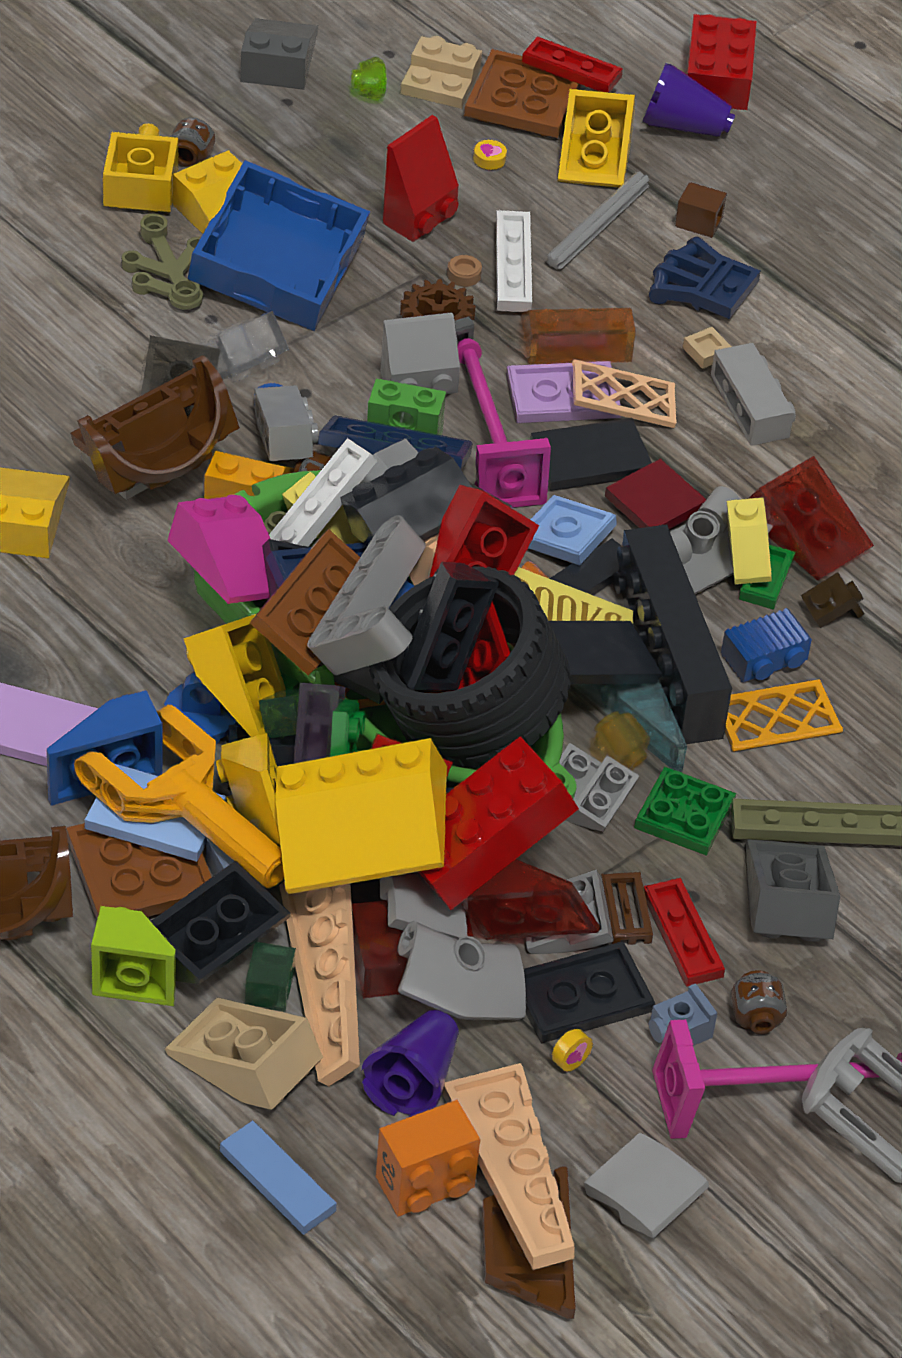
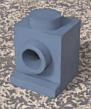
M695 983L689 986L687 992L654 1005L649 1021V1029L655 1041L661 1043L670 1020H687L694 1046L713 1038L717 1012Z

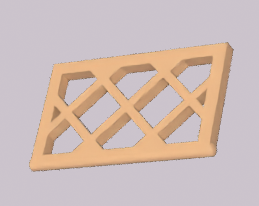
M574 359L572 361L574 405L675 428V383ZM582 370L597 373L599 376L590 380L582 373ZM615 378L628 380L634 384L625 388ZM607 382L616 393L607 396L597 385ZM650 386L666 389V394L659 396ZM589 390L599 400L582 397V392ZM641 390L652 401L642 404L632 394ZM624 398L635 409L617 405L615 402ZM659 406L667 413V416L652 413L650 410Z

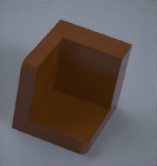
M692 182L688 183L678 201L675 226L713 238L723 219L727 193Z

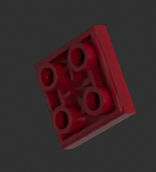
M662 459L656 460L605 489V497L639 528L667 524L670 529L689 519L706 501L698 491Z

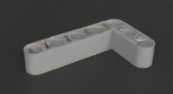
M400 515L390 518L378 529L308 640V648L333 675H339L392 659L402 653L412 640V634L388 608L422 555L426 543Z

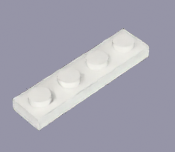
M497 210V311L531 312L530 212Z
M347 438L269 534L270 539L308 547L342 506L340 497L351 492L356 485L360 484L377 463L374 456Z

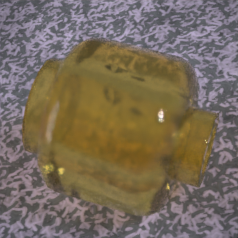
M614 711L595 726L596 734L593 744L604 759L608 755L623 766L627 765L629 769H634L648 757L645 751L651 741L650 735L631 713L620 714L618 711Z

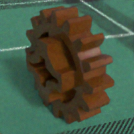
M438 279L436 284H431L428 280H424L423 287L413 284L411 292H404L403 300H401L400 315H402V318L453 313L454 321L465 317H470L471 320H474L476 305H473V296H466L467 289L465 287L458 290L455 289V282L453 281L446 285L443 284L442 279Z

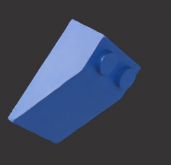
M147 690L123 695L107 701L46 749L48 801L51 806L93 794L80 782L74 769L75 760L90 751L102 753L112 763L156 776L163 774L162 722Z

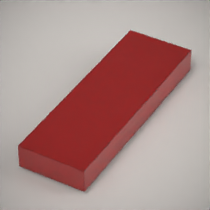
M538 36L522 55V62L599 92L610 93L622 78L623 68Z
M681 877L644 886L647 906L686 987L695 983L700 984L724 978L725 967Z

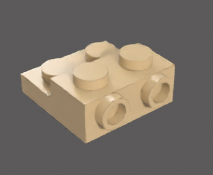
M421 36L411 55V65L401 83L400 94L462 109L481 71L482 51L477 50L469 43L456 45L446 42L440 36H432L431 38Z

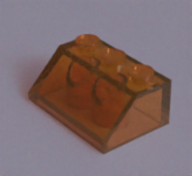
M631 308L544 309L522 312L521 319L529 364L572 363L574 359L584 362H632L636 329Z

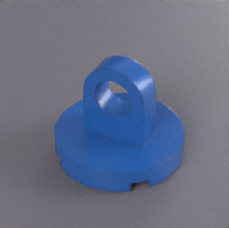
M195 672L189 674L183 684H180L171 691L164 703V706L173 705L216 740V744L220 743V738L229 736V724L239 725L234 717L200 681Z

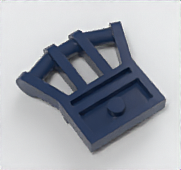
M693 237L687 241L685 246L677 250L668 251L664 256V263H659L653 270L654 284L649 289V299L656 304H663L668 300L691 303L698 312L703 308L730 319L758 283L761 270L723 256L701 238Z

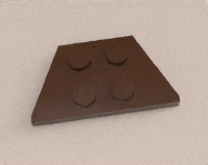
M559 1167L554 1169L553 1176L556 1180L559 1200L563 1204L571 1232L568 1168ZM495 1195L483 1199L482 1221L485 1283L562 1317L574 1319L576 1307L573 1259L533 1270Z

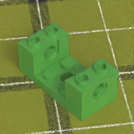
M376 378L368 401L367 421L442 435L446 391Z

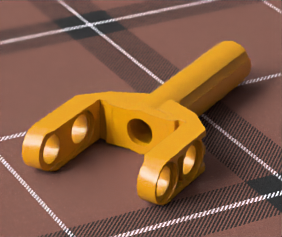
M166 705L159 709L157 713L162 722L163 744L183 761L148 782L145 789L140 787L102 753L90 751L75 760L74 769L80 782L124 821L155 823L183 817L265 888H271L284 879L281 848L212 790L216 740L173 705Z

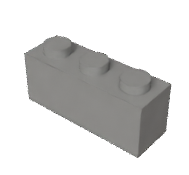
M754 343L715 350L711 378L749 444L753 446L790 438L792 422H795L796 419L795 408L785 398L779 380L772 376L768 369L766 358L759 354Z
M297 385L254 388L256 424L269 460L278 461L313 457V445H318L319 440L318 425L313 423L312 410H308L307 397H301Z

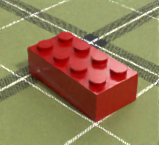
M520 736L446 794L444 867L418 872L446 906L452 910L578 811L579 808L563 782Z

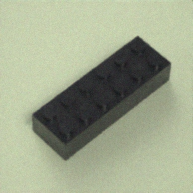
M666 524L624 530L622 546L617 548L619 570L614 572V587L617 594H622L624 607L633 610V625L662 673L659 681L655 683V695L657 701L665 706L668 730L674 731L679 746L723 739L732 686L669 528Z

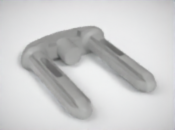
M858 1028L842 1039L819 1062L803 1092V1110L806 1114L815 1112L894 1181L902 1183V1154L830 1093V1088L833 1084L837 1085L847 1095H850L860 1084L864 1075L848 1063L852 1057H857L902 1095V1062L897 1060L872 1038L873 1030L871 1028Z

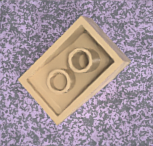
M216 998L165 1048L169 1057L238 1101L270 1110L279 1104L302 1078L307 1076L309 1071L323 1058L306 1017Z

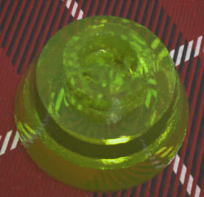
M378 56L358 63L357 69H352L351 71L352 89H357L360 96L371 100L379 101L386 93L385 62Z

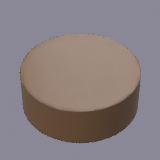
M459 255L449 261L447 276L451 282H455V285L468 287L480 281L482 265L478 259L469 255Z

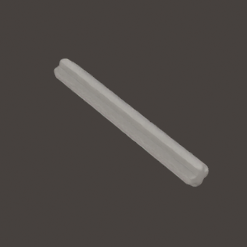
M641 172L634 173L548 254V266L561 270L648 188L649 177Z

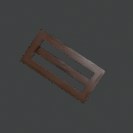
M641 872L601 874L614 940L611 943L615 944L621 942V940H627L628 945H634L637 939H643L644 944L652 943L653 931ZM632 882L641 928H634L626 883ZM612 883H616L625 929H620Z

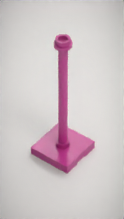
M466 338L461 340L457 344L459 362L467 367L493 444L476 445V481L474 482V488L485 491L510 508L545 504L548 495L551 453L548 438L507 441L479 362L482 355L481 347L473 339Z
M670 1020L652 1072L670 1139L687 1138L705 1091V1086L808 1081L818 1064L700 1070L687 1020ZM900 1052V1053L897 1055V1058H896L897 1060H899V1061H901V1062H902V1052ZM848 1062L864 1075V1078H880L863 1062Z

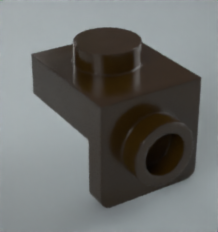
M839 572L800 595L820 628L853 609L858 618L865 614L858 603L864 599L853 580L846 584Z

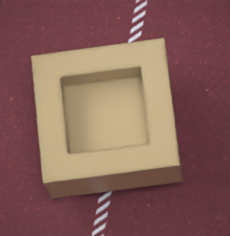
M713 327L687 336L683 342V349L702 369L712 365L715 350L731 347Z

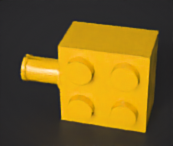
M149 123L141 125L138 134L111 132L103 171V206L170 212L173 200V174L178 172V138L159 136L157 126Z

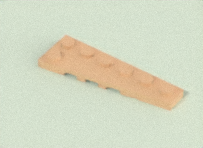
M284 881L279 886L283 906L291 913L290 918L286 922L304 1013L323 1055V1058L315 1065L317 1079L319 1082L330 1087L360 1066L351 883L288 894Z
M521 1063L445 1082L443 1096L446 1102L459 1101L480 1137L478 1164L532 1269L574 1259L575 1246L563 1204L559 1200L556 1180L551 1173L549 1156L546 1146L542 1142L539 1121L534 1114L532 1097Z

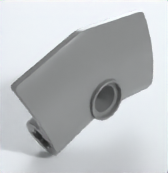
M716 487L699 510L689 517L686 525L670 531L695 594L734 575L728 535L727 501L740 500V498L727 487ZM767 524L768 533L772 529L771 524Z
M412 921L407 925L398 945L399 955L409 959L398 989L399 993L460 1019L521 1020L525 1017L526 988L524 969L519 949L515 945L480 943L471 936H463L457 940L416 921Z

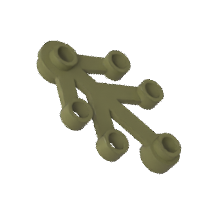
M160 214L145 215L140 221V234L145 242L154 246L161 262L142 256L138 251L129 250L122 254V269L128 273H135L142 269L168 278L172 284L154 279L149 273L138 272L132 277V290L139 295H146L153 291L169 297V302L174 307L182 310L198 307L203 301V291L201 290L203 285L188 280V278L184 277V274L190 267L192 252L201 237L190 238L187 241L186 249L176 260L165 238L168 233L167 219Z

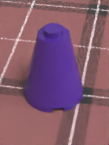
M665 63L642 123L649 126L720 137L722 131L729 132L735 115L730 113L731 105L674 65Z
M439 1010L427 1011L367 1056L362 1064V1070L364 1069L365 1075L362 1084L366 1094L376 1106L393 1116L400 1112L410 1115L409 1117L437 1106L459 1035V1029L454 1019Z

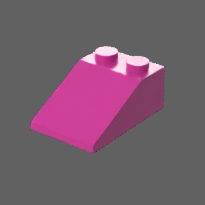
M228 495L221 498H198L194 501L178 502L167 541L227 604L270 598L262 547L270 539L261 515L241 495Z

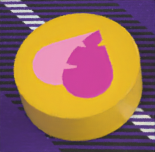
M483 140L475 145L473 160L477 166L483 169H499L506 163L507 149L501 142Z
M580 1029L570 1030L555 1044L552 1060L564 1071H572L579 1067L589 1056L593 1041Z

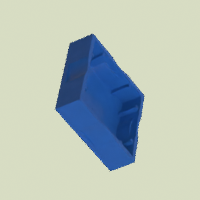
M244 160L226 192L222 208L211 219L192 252L188 280L315 331L364 238L370 211L327 193L305 188L290 178Z

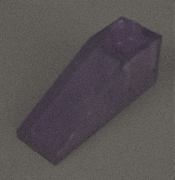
M300 683L294 763L330 757L333 711L345 699L346 687Z

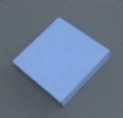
M553 495L530 519L538 524L539 527L528 548L581 565L617 525L616 515Z

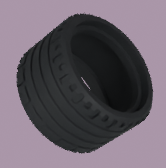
M491 567L472 568L499 581L492 601L506 642L517 643L506 660L492 673L469 686L455 691L436 694L424 693V690H413L407 687L400 672L404 661V651L392 659L369 665L370 676L407 742L431 738L441 757L453 762L452 766L461 768H479L520 736L529 746L533 745L547 732L557 720L558 715L561 714L564 708L563 705L567 701L569 695L567 691L570 689L571 684L568 660L534 592L519 577L510 575L507 571ZM433 577L412 587L389 608L412 634V637L418 624V614L425 605L432 588Z

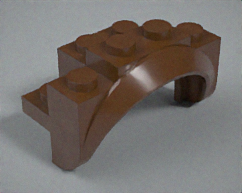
M202 355L192 360L193 369L93 421L89 415L77 420L80 428L70 433L73 443L91 458L98 481L112 493L117 494L128 491L138 482L143 483L150 490L168 484L170 480L198 468L202 462L212 458L211 451L216 443L224 440L228 434L240 428L224 381L213 364L205 356ZM194 405L191 414L187 418L184 408Z
M66 826L51 827L52 836L0 840V940H15L22 936L33 935V927L42 921L55 922L62 918L73 917ZM27 872H39L40 874L28 884Z

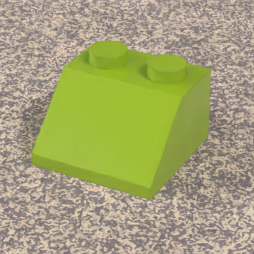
M101 906L91 943L92 995L174 1006V947L142 911L130 910L124 907Z

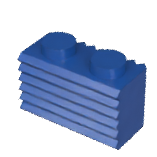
M785 608L783 611L773 612L770 616L766 615L764 618L759 617L757 620L747 621L744 625L740 624L738 627L728 628L724 632L721 654L722 657H725L726 662H729L733 672H736L737 677H740L741 682L754 678L763 680L768 678L774 671L785 667L797 668L808 660L812 639L790 610Z

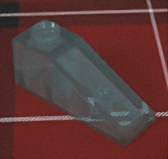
M658 681L655 684H606L602 686L601 698L605 708H610L615 722L670 769L682 772L687 745L660 682ZM635 720H637L639 726L638 728L633 729V723Z

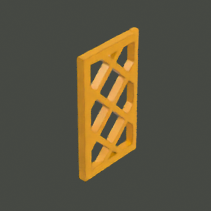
M820 679L731 694L729 706L741 704L746 707L739 717L729 712L727 715L725 733L733 752L843 732V727L836 716ZM814 691L818 699L813 704L795 695ZM776 697L783 700L777 711L758 702L759 700ZM790 703L808 711L802 722L783 714ZM752 710L771 718L765 728L746 721ZM817 715L828 720L830 725L814 728L809 723ZM778 721L797 729L795 732L778 735L771 732ZM742 728L759 737L739 741L736 733Z

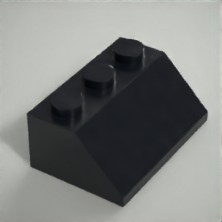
M435 446L420 451L415 458L402 465L388 468L383 475L370 482L356 485L351 492L343 495L340 499L352 534L367 546L378 529L387 520L397 515L402 516L419 537L425 541L439 533L442 518L459 485L471 488L472 486L454 458Z
M441 562L439 569L433 575L432 588L427 601L418 614V624L412 640L404 651V661L400 672L407 687L413 690H458L499 581L464 563Z
M234 861L151 922L175 949V981L200 984L290 918L291 913L243 867Z

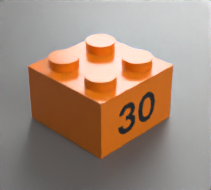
M451 1101L379 1128L376 1179L397 1217L409 1212H421L435 1202L449 1197H460L470 1189L475 1188L480 1137L459 1101Z

